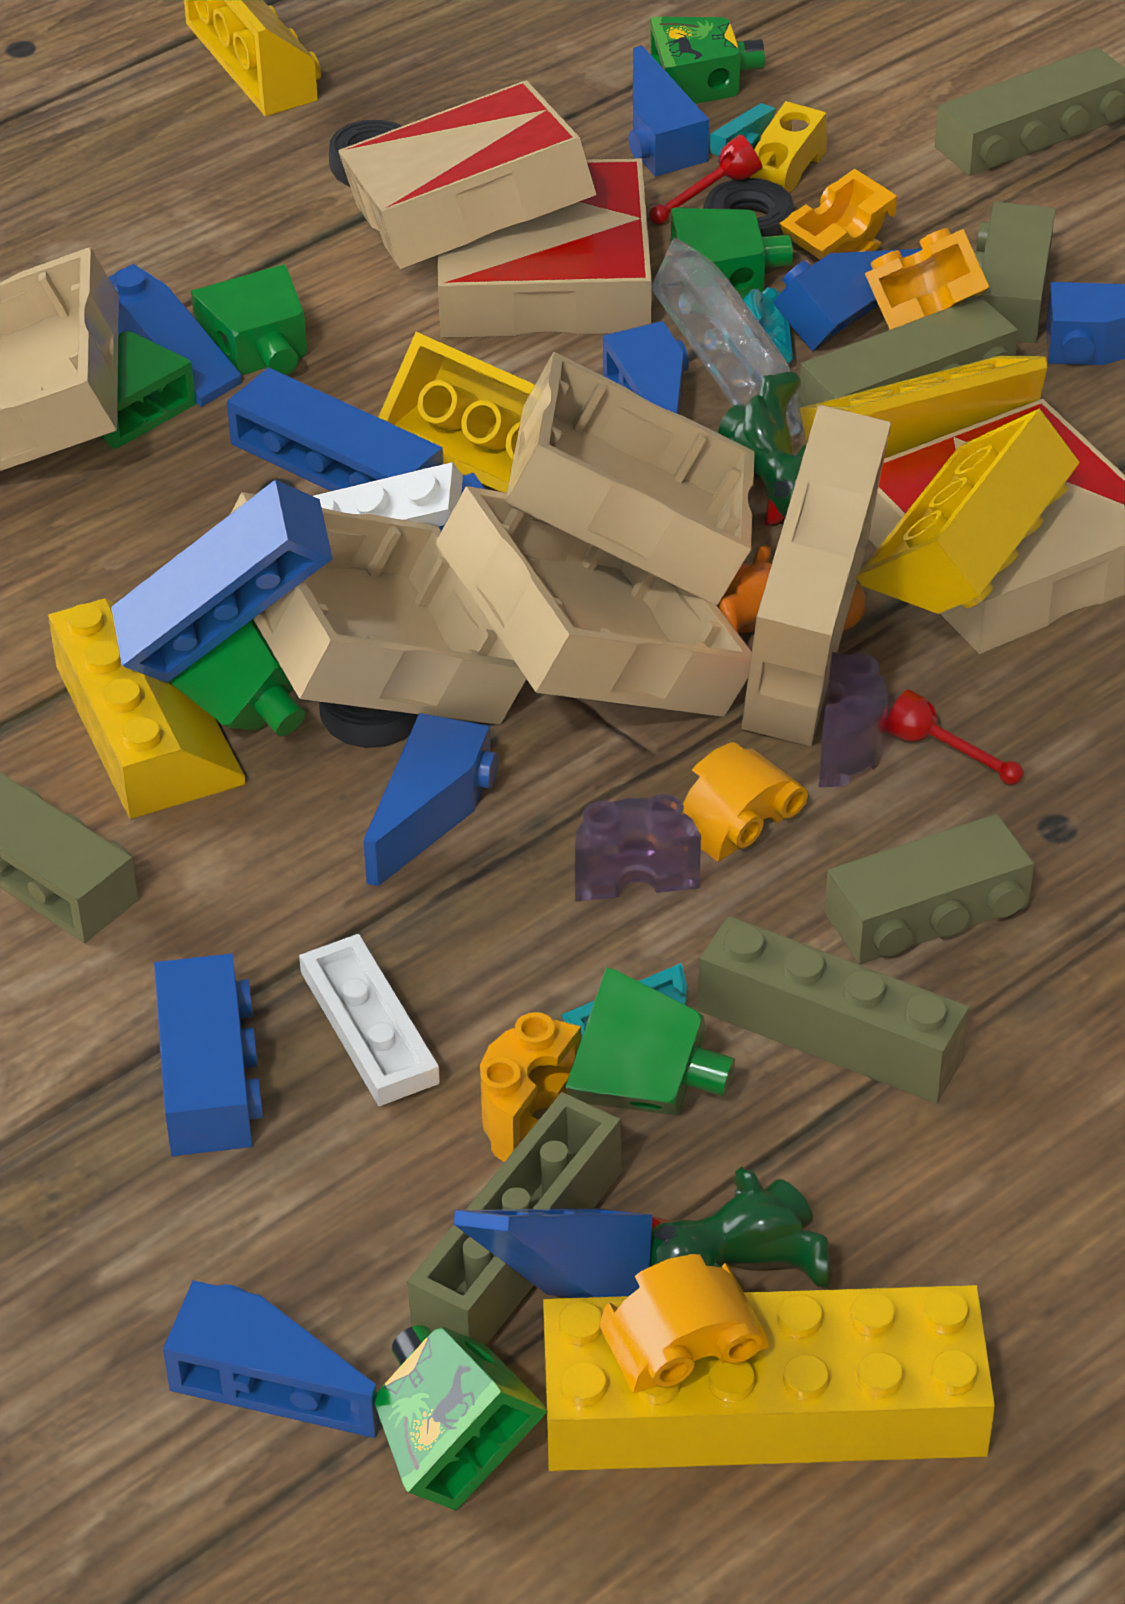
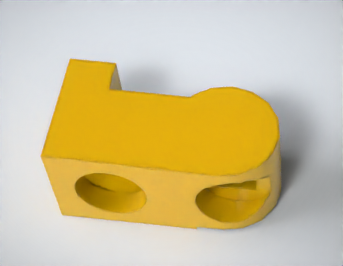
M785 101L761 135V140L754 149L763 168L749 178L768 180L782 186L788 193L792 192L798 185L802 173L811 161L818 163L827 151L826 112ZM792 120H802L808 124V127L794 132L792 131Z

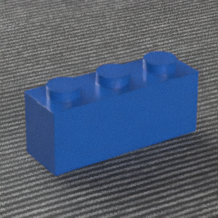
M233 953L154 962L164 1106L171 1156L252 1147L250 1120L262 1119L263 1114L259 1078L246 1079L245 1069L258 1067L254 1028L241 1029L240 1019L253 1018L249 979L236 980Z

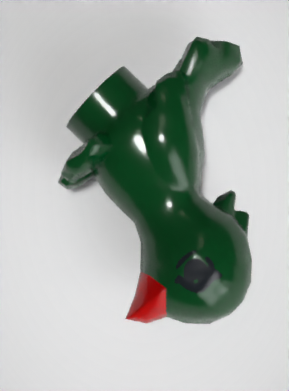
M795 372L764 375L760 395L752 397L747 406L742 404L732 406L723 416L718 429V434L754 451V475L763 480L768 498L765 517L766 526L778 524L786 518L806 445H804L797 455L792 454L791 434L785 418L787 405L801 385L800 377Z
M741 1166L735 1171L734 1182L737 1186L734 1194L735 1197L725 1203L710 1217L696 1221H670L652 1216L649 1267L670 1258L700 1254L706 1266L722 1267L724 1263H729L734 1266L756 1270L797 1268L808 1276L817 1287L828 1288V1284L833 1276L828 1254L827 1237L804 1230L813 1221L811 1208L803 1195L792 1184L783 1179H776L763 1189L753 1171H746Z

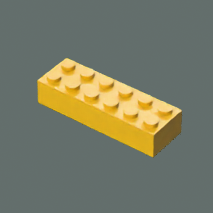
M977 1285L746 1292L744 1294L765 1331L769 1348L758 1351L751 1358L739 1363H721L720 1359L716 1356L702 1357L694 1361L695 1366L692 1373L680 1383L668 1387L655 1386L635 1394L632 1393L599 1327L603 1310L607 1303L610 1302L619 1308L622 1302L629 1296L543 1299L549 1471L988 1457L995 1404Z

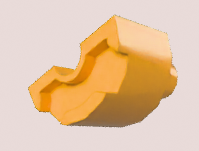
M854 168L825 189L818 208L813 209L805 204L800 209L792 212L779 224L784 235H790L791 241L820 260L829 253L875 251L882 243L875 239V236L881 229L886 214L893 218L896 214L897 195Z
M949 228L940 229L922 238L919 241L922 250L903 258L900 251L895 250L878 257L870 263L873 270L866 272L865 276L889 330L961 304L962 301L984 294L990 288L964 229L951 234Z
M730 742L713 750L695 765L692 771L700 777L689 790L683 804L677 799H673L667 823L715 861L719 862L739 848L750 846L759 837L763 829L764 819L769 818L777 824L784 818L788 819L799 813L804 805L807 804L808 790L752 748L743 749L737 743Z
M540 1012L528 1013L517 1019L514 1028L506 1030L488 1046L480 1064L483 1130L491 1141V1151L503 1162L507 1160L538 1122L532 1114L537 1110L549 1108L561 1092L569 1095L566 1084L581 1042V1026L552 1020L550 1016Z
M700 1254L670 1258L638 1273L635 1278L640 1288L627 1297L619 1308L608 1302L604 1307L599 1325L633 1394L655 1386L668 1387L680 1383L692 1373L695 1366L694 1361L702 1357L716 1356L720 1359L721 1363H739L751 1358L758 1351L769 1348L765 1331L730 1266L726 1263L722 1267L706 1266Z

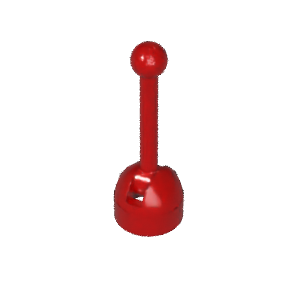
M741 134L729 141L721 149L719 168L665 205L657 204L653 206L649 212L650 220L657 225L666 223L669 219L671 208H679L724 176L733 180H744L763 168L762 163L751 144Z
M907 689L893 704L885 723V730L890 734L908 742L920 741L931 735L998 772L1000 779L1005 784L1015 785L1021 781L1023 768L1018 762H1003L938 726L935 708L925 697Z

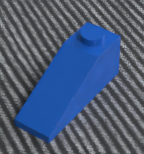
M642 45L634 47L633 130L629 132L628 137L633 156L635 158H642L643 164L655 177L708 162V117Z
M922 248L902 249L899 251L904 258L919 252ZM895 250L829 253L813 265L806 259L783 277L782 281L785 283L786 288L773 301V304L813 352L879 306L865 273L873 270L870 265L873 260Z
M134 263L108 277L119 295L118 334L124 331H131L190 360L192 363L196 404L202 407L242 384L240 372L166 284Z
M1050 283L1046 317L1048 364L1105 365L1125 359V284Z
M660 321L603 335V376L626 387L642 398L680 415L683 396V372L689 368V358L684 343L680 339L675 340L665 323Z
M419 713L363 840L366 884L379 886L474 812L483 788L491 789L493 787L498 772L499 755L496 752H491L490 726Z
M600 1208L455 1210L454 1225L547 1295L567 1298L630 1296L640 1288L635 1276L649 1268L652 1214Z
M192 1281L163 1347L170 1391L363 1436L376 1437L379 1429V1416L375 1406L377 1395L375 1383L261 1295L248 1293L234 1285L223 1284L217 1286Z

